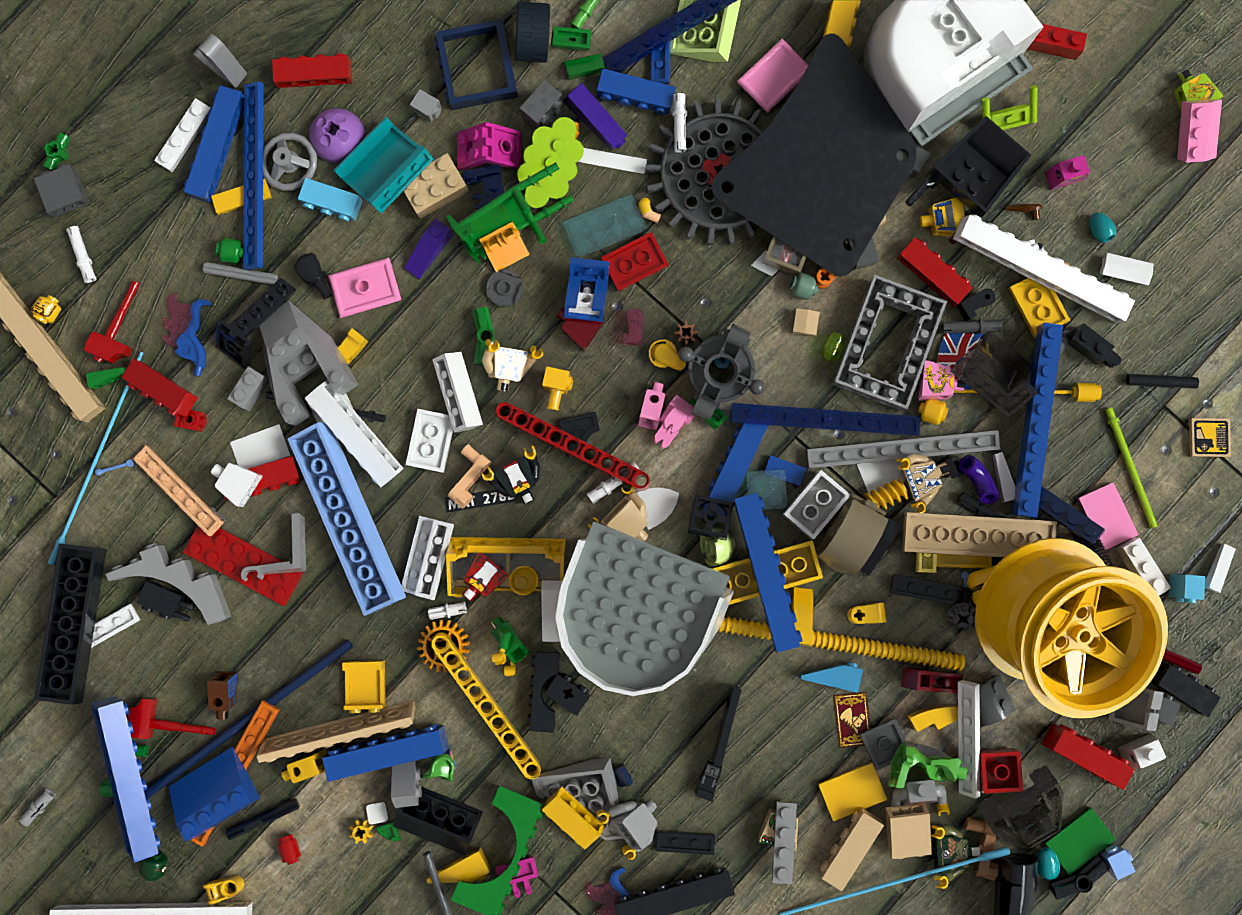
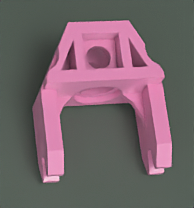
M676 395L659 420L663 425L654 436V444L656 445L661 441V449L668 447L683 425L686 424L688 426L694 416L691 412L694 406Z

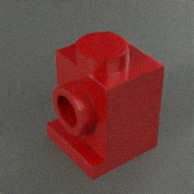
M190 410L186 417L178 414L175 418L174 426L202 432L203 428L206 427L207 417L206 413ZM190 416L193 418L191 423H189Z

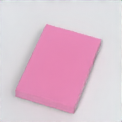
M1114 482L1077 498L1084 515L1105 529V532L1100 537L1101 543L1105 546L1104 549L1107 550L1138 535Z

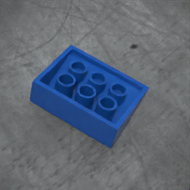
M231 747L168 786L176 825L185 842L197 838L260 799L234 747Z

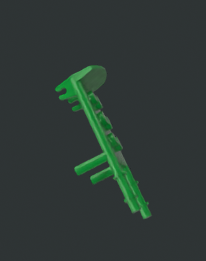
M556 162L548 167L545 166L543 170L532 176L528 175L527 179L514 185L459 223L450 215L446 216L468 254L477 264L480 263L479 255L484 260L487 259L479 239L512 221L518 231L530 226L539 243L543 244L546 242V238L537 222L547 216L550 217V214L563 207L567 208L566 205L574 201L571 194L563 199L561 197L558 202L547 208L543 207L544 210L532 215L531 209L520 191L531 185L535 186L534 183L548 175L551 177L552 173L559 170Z

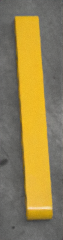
M443 632L435 634L432 639V648L524 776L528 779H536L541 772L538 759L450 637ZM438 638H443L446 641V645L439 647L435 641ZM454 654L458 660L451 663L447 660V656ZM461 670H466L469 672V676L467 678H460L458 673ZM472 686H478L480 688V692L478 694H472L470 692V688ZM483 702H490L492 707L485 710L481 707V704ZM499 717L503 720V723L501 725H494L493 719ZM507 733H511L515 737L513 740L507 741L504 739V736ZM518 749H523L526 751V753L523 756H517L515 754V752ZM532 764L537 767L533 772H529L526 769Z

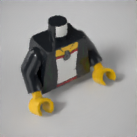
M532 445L533 451L530 453L526 452V448H524V457L494 472L490 467H487L490 471L489 474L484 475L482 472L480 474L498 493L505 497L511 496L512 498L520 495L523 503L527 504L534 500L530 489L537 486L536 482H538L540 477V464L536 456L535 447Z

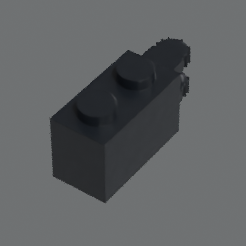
M1085 323L1077 326L1067 338L1068 345L1095 365L1102 363L1109 368H1113L1121 364V357L1113 351L1115 346Z
M154 581L145 582L136 602L142 605V609L149 612L157 611L160 613L159 616L165 619L177 617L190 622L191 617L181 613L182 607L194 611L196 609L195 605L185 601L187 595Z

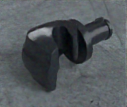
M313 252L301 255L294 265L295 271L308 287L315 286L323 299H328L334 292L325 282L327 273L321 270L320 263L316 258L317 256Z

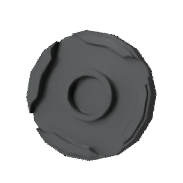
M501 269L490 275L485 289L488 298L493 304L506 308L519 302L523 295L524 287L517 273L512 270Z

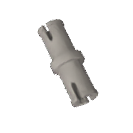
M46 788L36 801L30 803L27 811L19 817L20 823L24 826H29L39 814L45 811V807L56 797V794L51 789Z

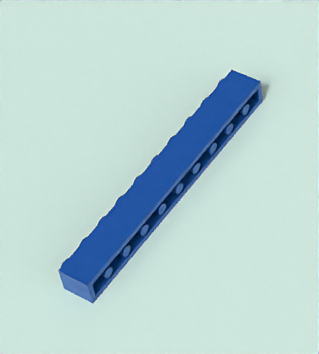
M1044 322L1037 326L1012 515L1028 518H1037L1063 325Z

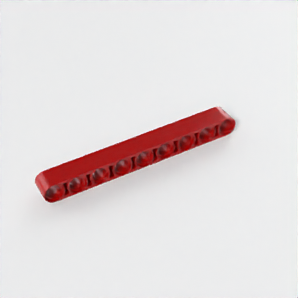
M501 402L496 407V414L504 423L638 491H645L649 488L650 479L648 474L510 403ZM503 409H510L509 415L501 416ZM526 417L527 422L523 425H519V418ZM542 425L544 426L543 432L535 433L536 426ZM554 434L561 435L558 442L551 441ZM572 442L578 444L577 449L574 451L568 450V445ZM588 451L595 453L594 458L591 460L585 458V454ZM604 460H611L612 465L609 468H603L602 462ZM623 468L629 470V474L626 477L619 476V471ZM639 477H644L647 481L645 485L638 486L636 480Z

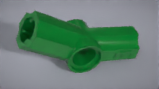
M481 307L472 311L478 338L474 364L484 366L482 358L487 348L485 341L482 340V335L484 333H491L490 341L492 344L496 339L488 307Z

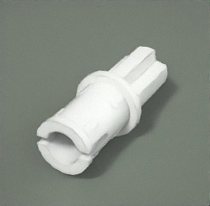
M465 601L450 605L446 603L445 606L428 609V616L431 620L467 614Z

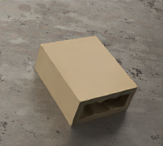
M925 803L886 807L888 849L892 859L931 855L930 813Z

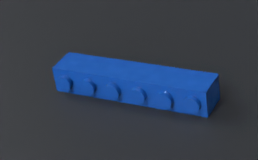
M220 85L218 91L214 94V104L208 112L207 125L202 129V139L196 147V157L190 165L189 178L184 182V192L192 198L209 203L212 202L211 196L215 194L244 108V94L242 92Z
M753 407L749 411L745 410L741 421H744L741 428L737 427L733 438H735L733 446L729 444L724 454L727 456L725 463L721 462L716 471L719 473L717 480L713 479L708 488L711 490L709 498L733 502L772 416ZM709 503L700 505L703 508L702 511H706L709 508ZM717 505L716 511L718 514L726 516L725 511Z

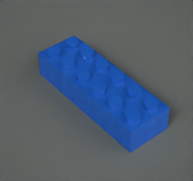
M436 723L428 725L422 731L419 728L408 730L407 733H404L405 735H401L399 732L389 735L384 740L381 737L371 739L364 745L363 742L351 744L347 749H344V746L333 748L332 751H328V755L322 758L327 782L444 754L449 749L444 725L439 726Z

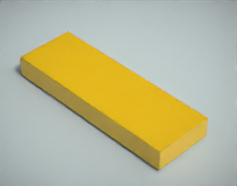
M265 178L263 179V201L272 198ZM244 185L211 196L218 215L244 207Z

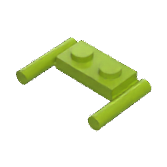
M1030 86L1029 105L1025 103L990 112V98H982V119L987 116L1002 130L1036 123L1038 86Z

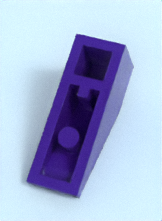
M434 219L424 232L404 269L420 280L453 236L452 231L437 219Z

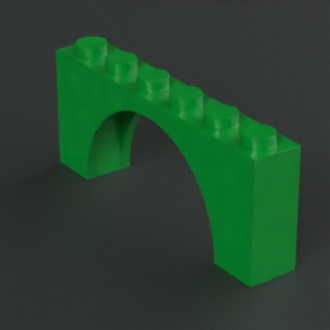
M499 785L491 804L502 810L513 825L516 836L513 858L502 873L490 880L466 882L459 879L451 897V901L484 915H501L505 906L502 901L505 895L509 896L513 887L510 884L512 877H517L521 868L518 865L520 858H525L528 851L527 841L529 838L533 839L537 829L534 827L535 822L540 820L543 815V804Z

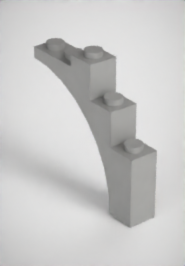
M156 543L145 547L146 550L139 552L140 558L129 561L130 565L125 567L118 565L111 568L112 572L106 574L108 581H117L133 576L153 577L172 584L193 600L202 612L207 625L216 624L232 617L216 574L209 575L206 572L196 577L191 561L178 558L170 562L164 545H157Z

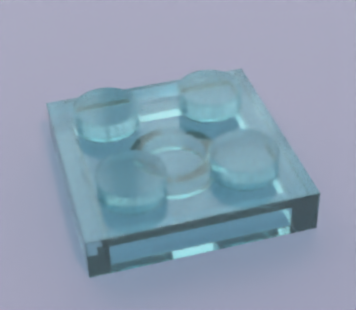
M785 469L746 472L748 495L757 493L758 497H762L765 507L762 510L788 508Z

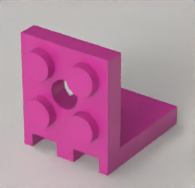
M484 122L457 132V169L464 171L490 163L518 170L521 165V131ZM502 143L505 144L506 151L503 149Z

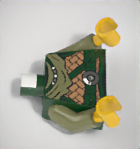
M932 825L931 828L936 829L931 834L934 869L970 859V857L980 856L979 845H969L968 839L963 836L961 831L950 825ZM970 864L938 872L941 876H934V880H939L936 888H947L948 883L962 874L966 868H969Z

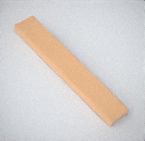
M145 445L133 458L208 536H212L224 523L149 446Z

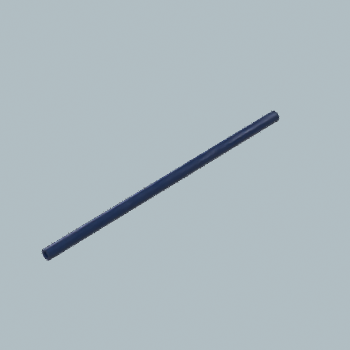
M347 639L265 701L273 706L353 648L352 643ZM259 705L148 786L147 790L144 791L146 798H150L250 723Z

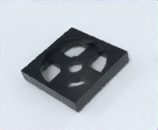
M695 495L688 533L726 541L733 503ZM709 503V508L706 511L696 510L700 505ZM717 505L725 511L726 516L718 514L716 511ZM713 514L714 520H708L707 515ZM695 518L703 519L706 522L705 529H700L696 526ZM716 522L725 524L724 529L720 532L712 531L713 525Z

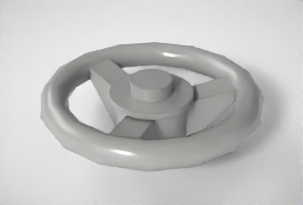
M282 133L273 137L264 146L263 178L272 187L281 191H292L302 187L305 178L311 179L317 168V153L305 136L297 133ZM286 140L300 142L307 148L310 161L300 158L295 152L290 151ZM277 144V149L273 153L274 164L270 175L267 168V158L271 149ZM298 167L308 169L307 173L294 183L284 184L278 182L283 173H293Z

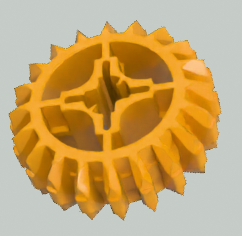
M442 619L439 620V626L435 621L432 622L433 629L429 625L425 627L428 633L424 631L420 633L425 639H418V642L423 643V646L417 647V650L424 651L419 657L426 656L427 658L423 661V664H427L430 661L429 669L437 665L436 672H439L442 666L443 671L448 672L443 662L439 661L440 658L435 653L433 657L429 650V641L432 644L434 637L432 635L436 631H449L447 635L451 640L453 635H455L459 643V651L462 655L470 651L464 648V646L470 645V642H464L463 640L468 637V634L463 636L460 634L464 631V628L456 630L458 623L451 627V620H447L446 625H444V620ZM438 638L435 643L437 646L442 647L439 642L443 643L445 640ZM454 655L455 658L449 662H456L458 660L457 656Z

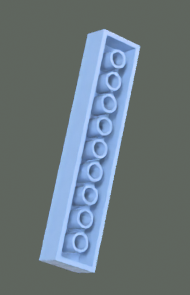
M318 422L288 438L363 615L366 616L406 598L333 431L328 425Z

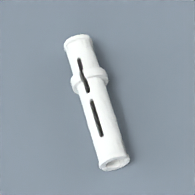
M683 93L673 95L674 151L677 153L686 152L685 121L687 111H685L686 96Z
M72 226L70 229L67 228L66 231L77 259L76 265L81 270L84 283H91L96 280L91 266L93 264L92 260L88 257L79 227Z
M634 461L630 464L639 469ZM626 468L619 471V476L626 477L629 474V470ZM611 477L605 482H600V485L587 493V496L594 504L605 495H610L611 491L620 486L622 482Z

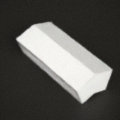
M1106 253L1102 258V266L1099 273L1149 285L1153 275L1154 264Z

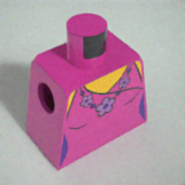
M1084 155L1059 162L1045 172L1050 190L1083 181L1090 174Z

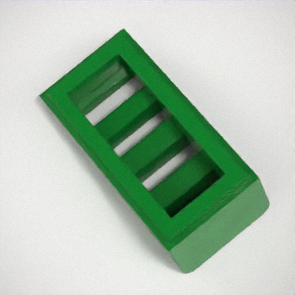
M120 367L87 373L88 388L96 390L121 379L127 368Z

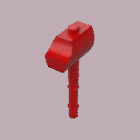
M132 281L105 335L93 331L87 339L84 351L94 355V360L101 363L105 360L114 364L119 359L130 357L132 348L113 339L140 285L138 282Z
M153 697L141 699L137 706L129 708V714L126 716L127 721H130L133 727V733L130 734L131 738H151L153 729L191 732L202 735H214L216 731L215 727H207L205 725L199 726L155 719L157 698Z

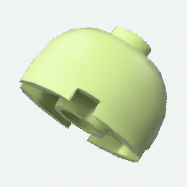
M714 527L712 531L720 532L723 529ZM729 533L726 541L700 535L701 552H706L707 556L704 559L710 567H715L731 559L733 549L735 548V541Z

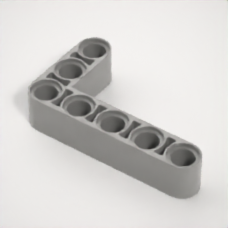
M211 33L193 54L201 63L234 88H237L247 75V72L228 48Z

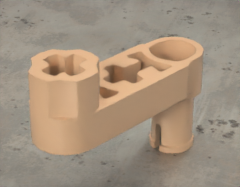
M469 444L463 448L461 454L470 460L473 466L448 494V497L461 509L466 507L474 497L468 490L481 476L480 472L484 473L491 464L488 458L483 454L480 455Z

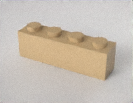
M862 807L859 812L856 811L851 818L852 823L849 828L846 827L842 831L840 836L842 839L838 845L835 844L830 851L831 856L828 861L824 860L820 866L821 878L840 891H843L884 827L880 818Z

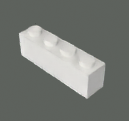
M462 352L445 353L432 359L454 433L471 430L483 425Z

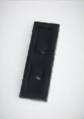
M657 830L656 851L714 855L715 834Z

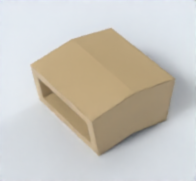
M796 308L793 334L810 337L816 336L820 312Z

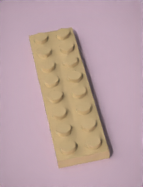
M904 512L902 551L1005 557L1029 542L1045 538H1056L1057 521Z
M414 700L380 709V712H366L264 738L257 753L258 762L266 761L268 763L285 756L289 758L296 753H309L316 748H328L340 742L348 743L355 738H368L375 733H387L395 728H407L414 721L416 709Z

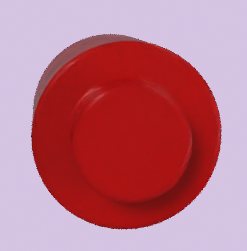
M293 834L277 839L279 843L277 847L282 863L287 862V865L298 862V857L302 855L297 839L293 837Z

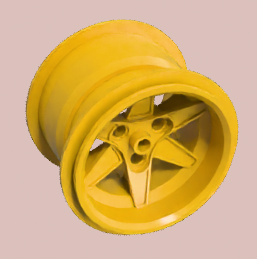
M1045 538L1032 541L1005 556L985 580L975 611L977 638L987 658L1002 672L1024 680L1032 695L1045 707L1055 713L1072 718L1102 716L1120 709L1132 701L1147 687L1155 676L1167 645V616L1163 603L1154 588L1137 574L1123 568L1106 566L1091 549L1078 542L1063 538Z

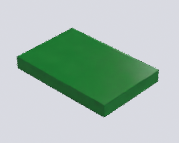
M1088 807L1046 839L1044 843L1057 855L1060 865L1066 873L1071 875L1116 839L1095 811Z

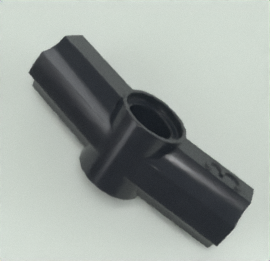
M1096 855L1080 870H1076L1069 876L1049 882L1051 892L1056 900L1079 892L1088 893L1091 891L1093 884L1109 868ZM1084 878L1083 884L1078 886V880Z

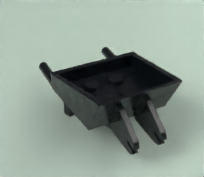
M985 116L928 172L932 177L923 181L905 203L908 206H912L927 188L933 189L941 184L969 208L965 212V217L973 214L982 218L1027 162L1031 154L990 118ZM955 233L949 239V242L951 244H955L957 242L953 239Z

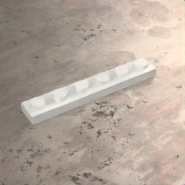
M961 680L958 682V758L961 760L960 766L967 768L968 771L966 779L959 780V793L976 799L980 797L979 684Z

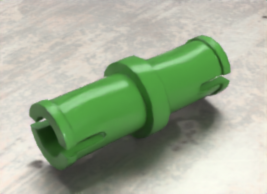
M585 0L583 5L579 6V11L570 25L573 28L581 29L587 18L592 16V11L600 0Z

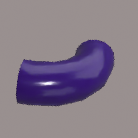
M973 455L964 456L959 463V469L973 483L981 503L991 504L999 499V493L990 473Z

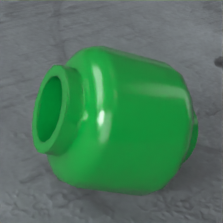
M222 238L221 242L217 241L216 256H219L221 262L237 264L239 258L243 259L241 242L236 239Z

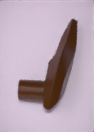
M1015 204L1006 206L1005 209L1022 212L1031 211L1032 219L1037 220L1040 219L1039 209H1042L1043 206L1040 204Z

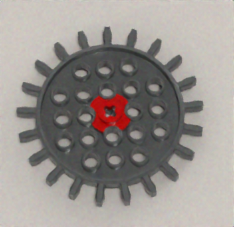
M716 98L713 106L714 113L703 115L701 106L697 101L694 102L696 118L688 122L685 121L686 141L692 143L690 148H686V152H675L674 133L667 127L660 126L659 132L668 138L669 141L665 148L656 144H650L649 151L661 155L662 161L661 165L646 164L645 172L660 173L661 182L647 186L648 193H654L663 190L666 199L659 202L655 206V210L660 212L668 206L672 207L677 214L669 222L668 226L671 229L681 219L691 224L687 231L686 239L690 240L694 236L696 228L699 227L708 230L707 245H712L714 231H726L727 241L729 245H733L735 238L733 229L743 226L747 236L750 239L754 237V229L749 223L751 221L717 200L715 196L713 199L707 200L704 197V193H713L712 182L717 175L718 169L722 170L762 134L763 131L755 125L761 110L757 109L748 121L738 116L741 111V101L737 100L733 108V114L721 113L720 98ZM720 126L725 127L727 132L720 134L717 128ZM701 134H707L710 137V139L707 141H702L699 138V136ZM745 136L750 137L752 142L745 144L742 142V138ZM730 143L734 146V150L727 151L724 145ZM708 151H715L717 156L709 158L706 153ZM691 158H697L700 163L698 165H692L690 164L689 160ZM680 165L682 170L676 173L672 170V166ZM704 175L707 180L701 183L697 181L696 177ZM724 181L722 186L729 185L732 189L726 194L732 193L734 190L733 183L731 181ZM687 182L690 187L683 190L679 187V184ZM694 199L697 205L689 207L686 201ZM718 209L721 211V216L714 217L711 211Z

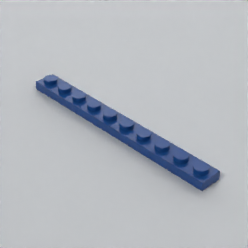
M259 81L244 85L243 269L248 271L263 268L264 84Z

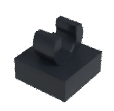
M957 456L945 460L949 473L943 475V478L951 476L953 479L964 474L959 469Z

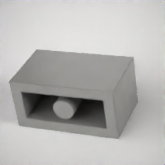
M248 366L227 399L239 407L250 411L269 380L266 376Z
M416 761L392 766L391 800L395 808L417 806L419 804V797H422L421 785H419V780H422V770L418 768Z

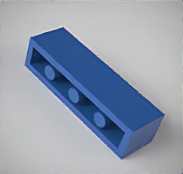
M602 69L597 96L604 101H618L623 106L633 105L640 110L646 111L649 109L659 115H670L676 87Z

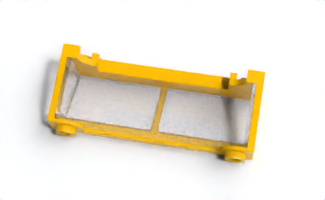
M451 537L446 552L448 596L457 598L463 597L462 594L469 587L463 580L479 552L508 574V578L494 591H512L509 586V576L519 566H528L537 573L538 586L534 591H541L543 580L563 581L565 576L566 539Z

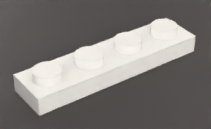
M195 98L154 161L173 173L207 121L208 112L211 108Z

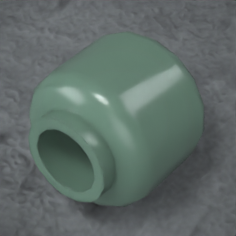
M804 273L797 274L796 276L793 275L788 286L792 296L804 300L815 296L818 291L815 277Z

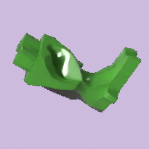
M903 742L890 762L891 773L888 786L897 789L904 788L907 774L911 767L922 771L930 780L935 782H954L957 779L965 780L968 769L960 766L961 760L959 758L954 759L935 748L922 744L910 745Z

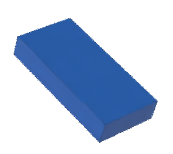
M770 455L763 474L800 487L807 468Z

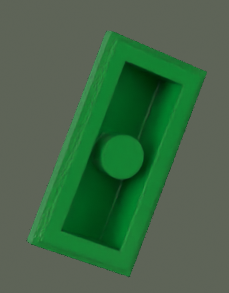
M601 53L565 61L569 80L602 73V69H605Z

